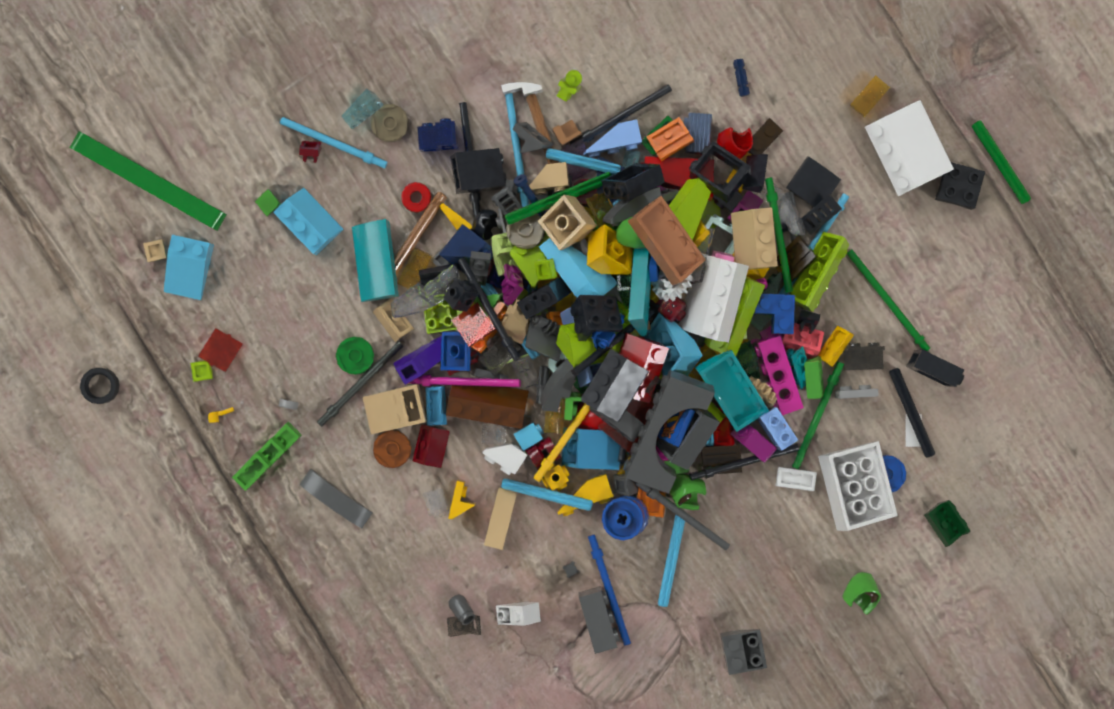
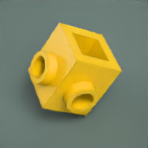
M559 463L557 465L554 464L551 470L545 473L542 481L547 489L551 487L552 491L555 489L560 491L568 486L566 482L569 481L568 476L570 473L565 465L561 467ZM554 474L559 475L560 478L558 481H554L552 479V476Z

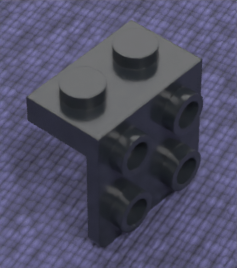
M579 295L571 306L570 312L574 318V330L578 336V341H586L593 332H620L623 329L617 300L614 296Z

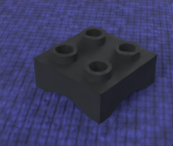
M951 162L954 170L942 175L935 200L973 210L977 205L985 171Z

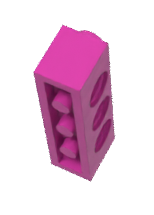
M774 334L756 340L757 346L754 349L757 357H761L763 363L760 365L761 371L764 376L767 375L769 382L766 384L772 388L771 392L776 393L775 397H777V400L773 407H777L782 415L803 409L804 407L781 336ZM775 352L776 359L771 362L768 361V355ZM776 371H782L781 378H773V374ZM788 389V394L785 397L779 396L780 390Z

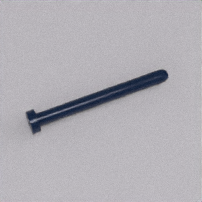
M520 174L514 179L515 185L521 187L531 204L539 201L528 185L526 175ZM546 211L539 212V216L542 217Z

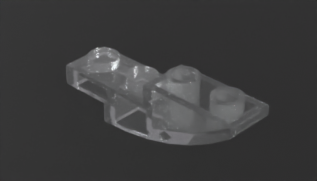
M774 184L775 192L778 194L777 205L781 224L783 222L789 226L788 230L795 236H798V234L804 236L806 230L799 212L789 197ZM764 186L759 194L764 197L763 201L769 205L766 199L767 189Z
M451 265L433 280H430L425 286L418 282L413 287H410L404 294L390 303L392 316L399 318L413 315L445 300L443 297L454 280H460L458 268Z

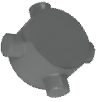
M573 561L563 566L568 578L579 573Z

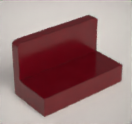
M421 424L412 461L426 466L441 468L450 431Z

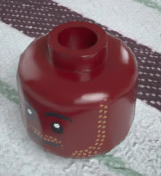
M678 296L675 297V301H672L670 298L667 302L664 299H660L657 304L659 306L658 312L668 322L676 320L680 322L687 314L685 312L687 305Z

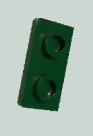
M950 500L938 503L924 515L945 547L953 544L962 535L971 532L966 521L961 517L956 506Z

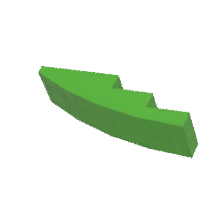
M287 422L232 478L245 491L248 490L302 434L290 422Z

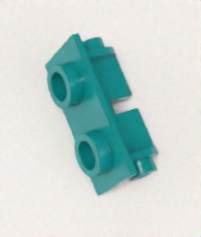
M802 346L797 351H794L792 348L786 351L790 366H794L791 370L796 385H799L800 389L806 386L804 363L807 361V357Z

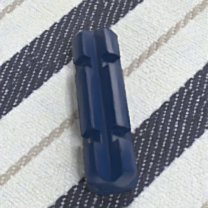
M736 59L733 61L734 69H736L735 75L737 86L739 87V96H748L750 91L749 87H747L748 80L746 70L744 69V60Z

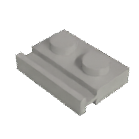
M859 385V389L852 390V386H842L840 390L835 391V398L838 399L878 396V389H871V385Z

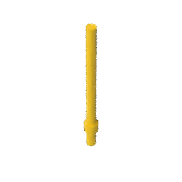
M586 403L583 405L549 456L543 459L541 462L542 466L533 477L536 481L540 482L545 473L551 470L554 465L553 462L589 412V405Z

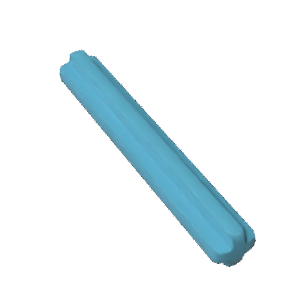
M548 148L546 151L547 159L566 162L567 164L605 173L610 172L611 174L621 170V166L618 164Z

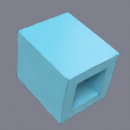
M532 422L513 435L524 451L542 440L544 431L539 423L535 425Z

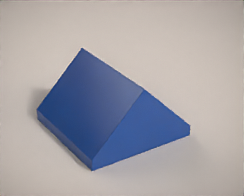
M442 332L441 370L471 371V332Z

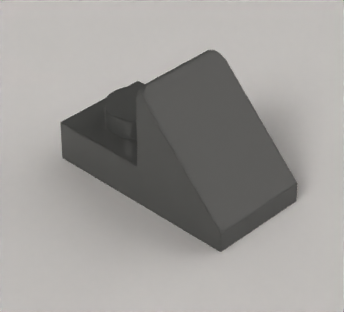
M527 122L515 124L513 130L520 139L525 140L520 153L533 152L553 146L551 141Z

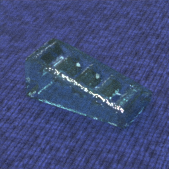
M366 88L345 111L342 118L351 129H354L379 110L383 103L374 92Z

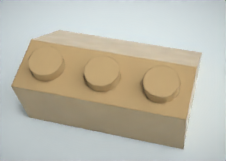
M772 207L731 213L735 262L748 265V270L777 267Z

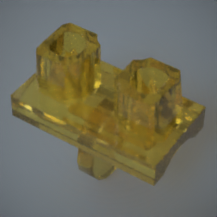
M561 399L558 412L545 411V433L563 434L566 399Z

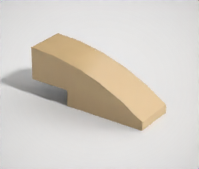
M503 488L498 489L484 543L485 546L503 550L517 492Z

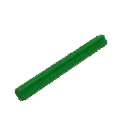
M979 120L972 125L974 132L1020 203L1025 204L1030 201V195L983 122Z

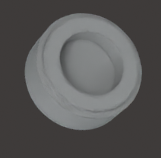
M280 399L279 407L293 410L298 409L299 402Z

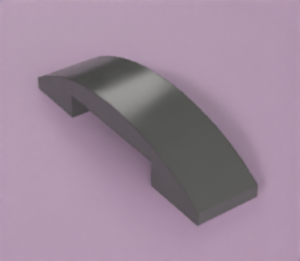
M312 469L309 470L299 484L323 504L360 528H363L373 514L372 511L351 499Z

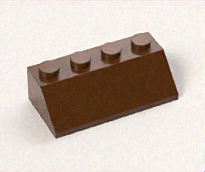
M452 385L446 416L522 429L529 391L499 386Z

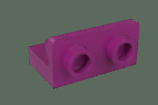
M506 263L504 265L505 278L501 286L504 303L509 306L517 299L524 286L520 269Z

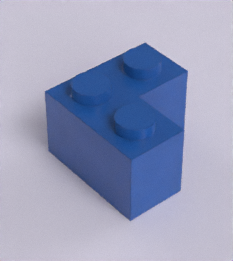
M761 295L754 314H772L771 334H794L795 295Z

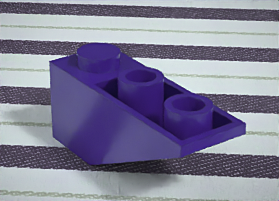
M442 335L393 363L405 385L422 376L441 361Z

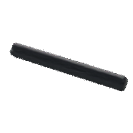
M894 368L889 371V374L926 458L934 456V448L899 368Z

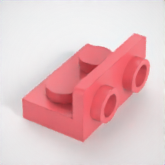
M794 323V334H783L782 343L785 352L791 348L797 351L803 346L807 359L817 357L821 350L824 332L814 329L813 333L809 334L810 329L807 326H804L802 332H800V324Z

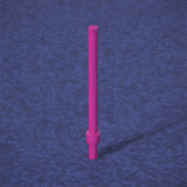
M422 375L408 384H422V386H431L433 384L520 387L521 380Z

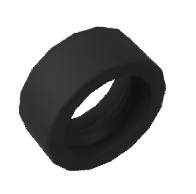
M106 368L90 369L83 375L80 382L81 394L87 401L94 404L108 403L119 392L120 384L118 377L114 372ZM95 375H104L110 380L111 389L104 397H96L89 390V382Z

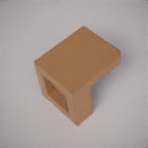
M573 120L552 128V132L561 147L566 146L582 135Z

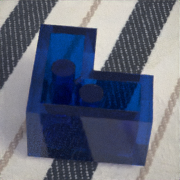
M451 118L440 119V122H435L434 126L433 123H422L421 127H417L420 152L459 149L457 125L455 121H451Z

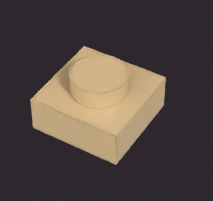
M163 239L143 243L147 262L167 259Z

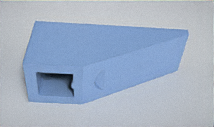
M632 120L618 123L583 153V156L589 155V158L601 156L600 153L603 152L614 154L618 153L619 149L626 148V151L637 149V145L642 143L638 121Z

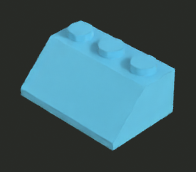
M305 188L286 199L273 212L314 255L319 254L344 230Z

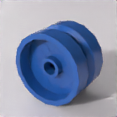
M621 496L612 500L606 505L602 514L603 527L608 535L623 541L632 539L644 531L649 519L646 505L635 496Z

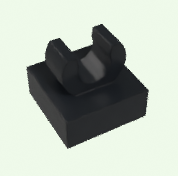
M801 310L797 318V324H800L799 331L802 332L804 326H807L810 329L809 334H812L819 323L821 314Z

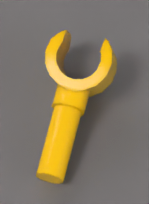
M230 407L222 411L210 412L208 414L209 423L219 422V416L233 412L234 408Z

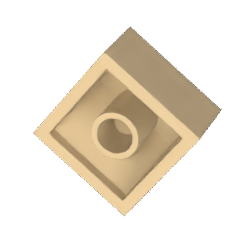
M563 195L538 220L559 250H563L583 240L597 226L576 197Z

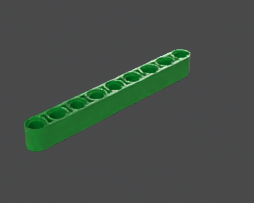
M78 131L69 147L216 231L219 230L227 215Z

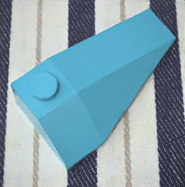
M549 238L539 246L547 259L553 258L556 271L576 298L579 295L604 296L618 284L611 274H600L587 266V255L575 249L572 245L559 250L551 238Z

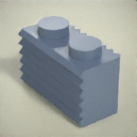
M689 113L688 118L684 117V125L694 139L693 143L685 147V153L701 154L703 148L706 145H710L712 114Z

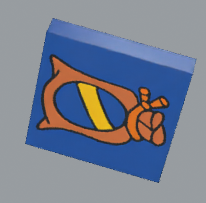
M685 409L671 416L663 424L657 437L679 447L695 411Z

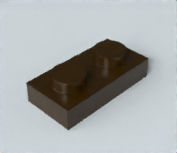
M769 118L753 135V145L748 152L751 155L762 154L784 130Z

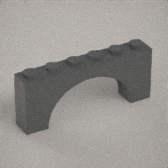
M669 370L667 376H663L660 384L662 388L660 392H656L653 398L654 406L652 410L649 409L645 417V420H647L646 424L640 427L638 432L639 439L637 443H633L630 451L632 455L630 459H626L623 466L626 479L668 494L676 479V471L668 466L658 455L655 447L657 435L663 424L674 414L691 408L707 410L715 394L713 385Z

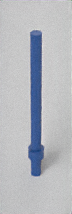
M595 534L590 535L588 539L592 548V558L596 560L623 645H629L631 641L602 557L604 556L602 548H599Z

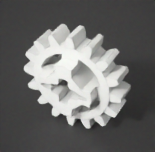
M660 269L657 282H651L654 287L652 290L659 299H664L666 302L669 298L675 301L677 296L681 299L683 292L688 293L686 288L692 287L690 281L694 280L691 276L693 273L681 283L672 285Z

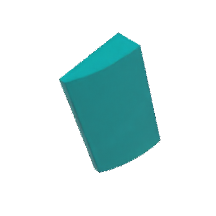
M382 219L352 227L361 302L398 297L390 222L387 219Z
M647 248L634 249L628 321L641 336L647 334L651 290L649 274L651 254Z
M732 350L718 354L695 367L703 381L713 385L714 398L736 432L769 411Z

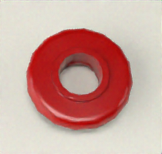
M413 182L404 187L401 193V201L407 210L421 212L429 206L431 193L426 185ZM414 192H419L422 195V199L418 203H414L411 200V195Z

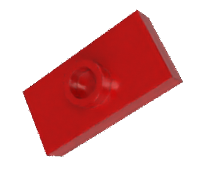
M717 407L724 414L721 407ZM727 417L720 422L717 429L713 432L714 446L735 445L734 437L730 434L733 431V426Z

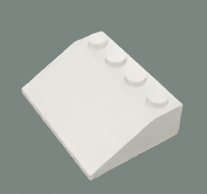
M921 100L865 126L898 196L954 170Z
M702 254L706 261L692 272L691 276L694 280L690 281L692 287H688V293L685 298L687 305L685 312L687 314L679 322V326L683 330L699 336L729 343L749 266Z
M879 441L818 456L837 531H849L898 516Z

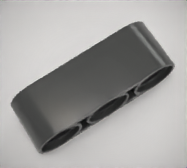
M589 407L595 415L631 442H634L638 437L640 427L645 426L628 411H625L621 420L617 422Z

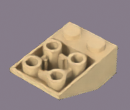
M419 384L363 397L371 434L427 422Z

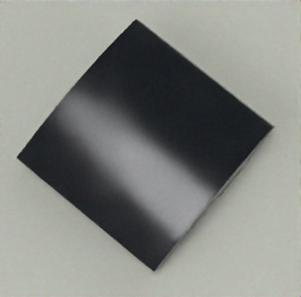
M807 156L786 188L814 208L829 194H832L841 179Z

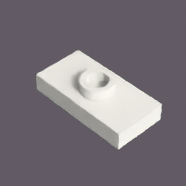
M778 467L775 486L814 491L817 472Z

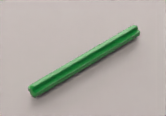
M606 172L505 215L508 225H511L549 209L563 195L578 197L602 186L601 180L611 176V173Z

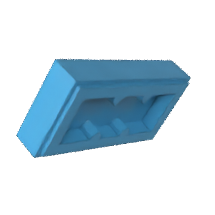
M445 386L425 387L427 426L447 425Z

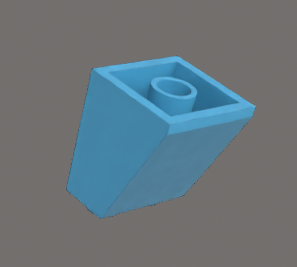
M564 427L563 434L567 430V427ZM577 428L562 449L561 466L565 465L580 469L619 470L621 463L618 462L622 435L614 430Z

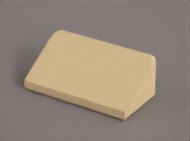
M392 298L373 311L395 342L414 329Z

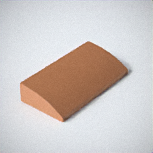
M662 196L656 198L628 220V223L672 285L681 283L706 261Z

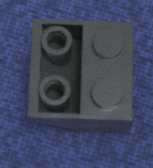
M760 629L720 633L726 669L729 675L767 668Z

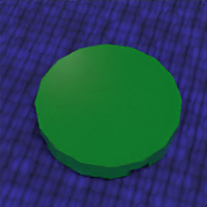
M361 337L346 338L338 346L336 360L343 371L357 375L370 369L374 362L375 354L373 347L367 340Z

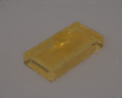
M875 75L850 106L865 117L890 87Z

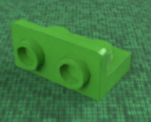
M571 392L570 397L565 399L564 420H572V416H576L577 404H574L573 401H581V392Z

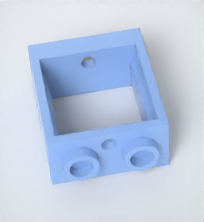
M777 407L769 408L767 413L757 419L778 450L782 451L798 441Z

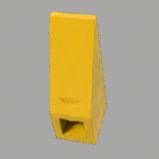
M606 474L587 479L572 496L592 500L593 503L599 502V504H604L611 501L610 498L613 497ZM563 504L557 512L558 515L563 514L564 517L573 514V510L578 508Z

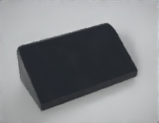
M768 154L748 155L746 157V163L751 166V171L748 178L742 184L743 190L761 193L764 187Z

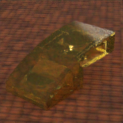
M415 247L397 284L415 292L421 281L419 270L427 269L432 255Z

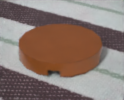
M385 431L374 442V457L384 467H400L411 456L412 447L410 440L400 431Z

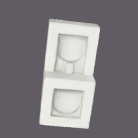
M515 82L501 85L504 96L505 94L518 91L523 92L524 98L531 94L542 93V86L534 83Z

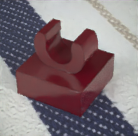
M302 141L299 155L303 156L304 162L307 161L308 156L314 158V163L317 162L322 149V142Z

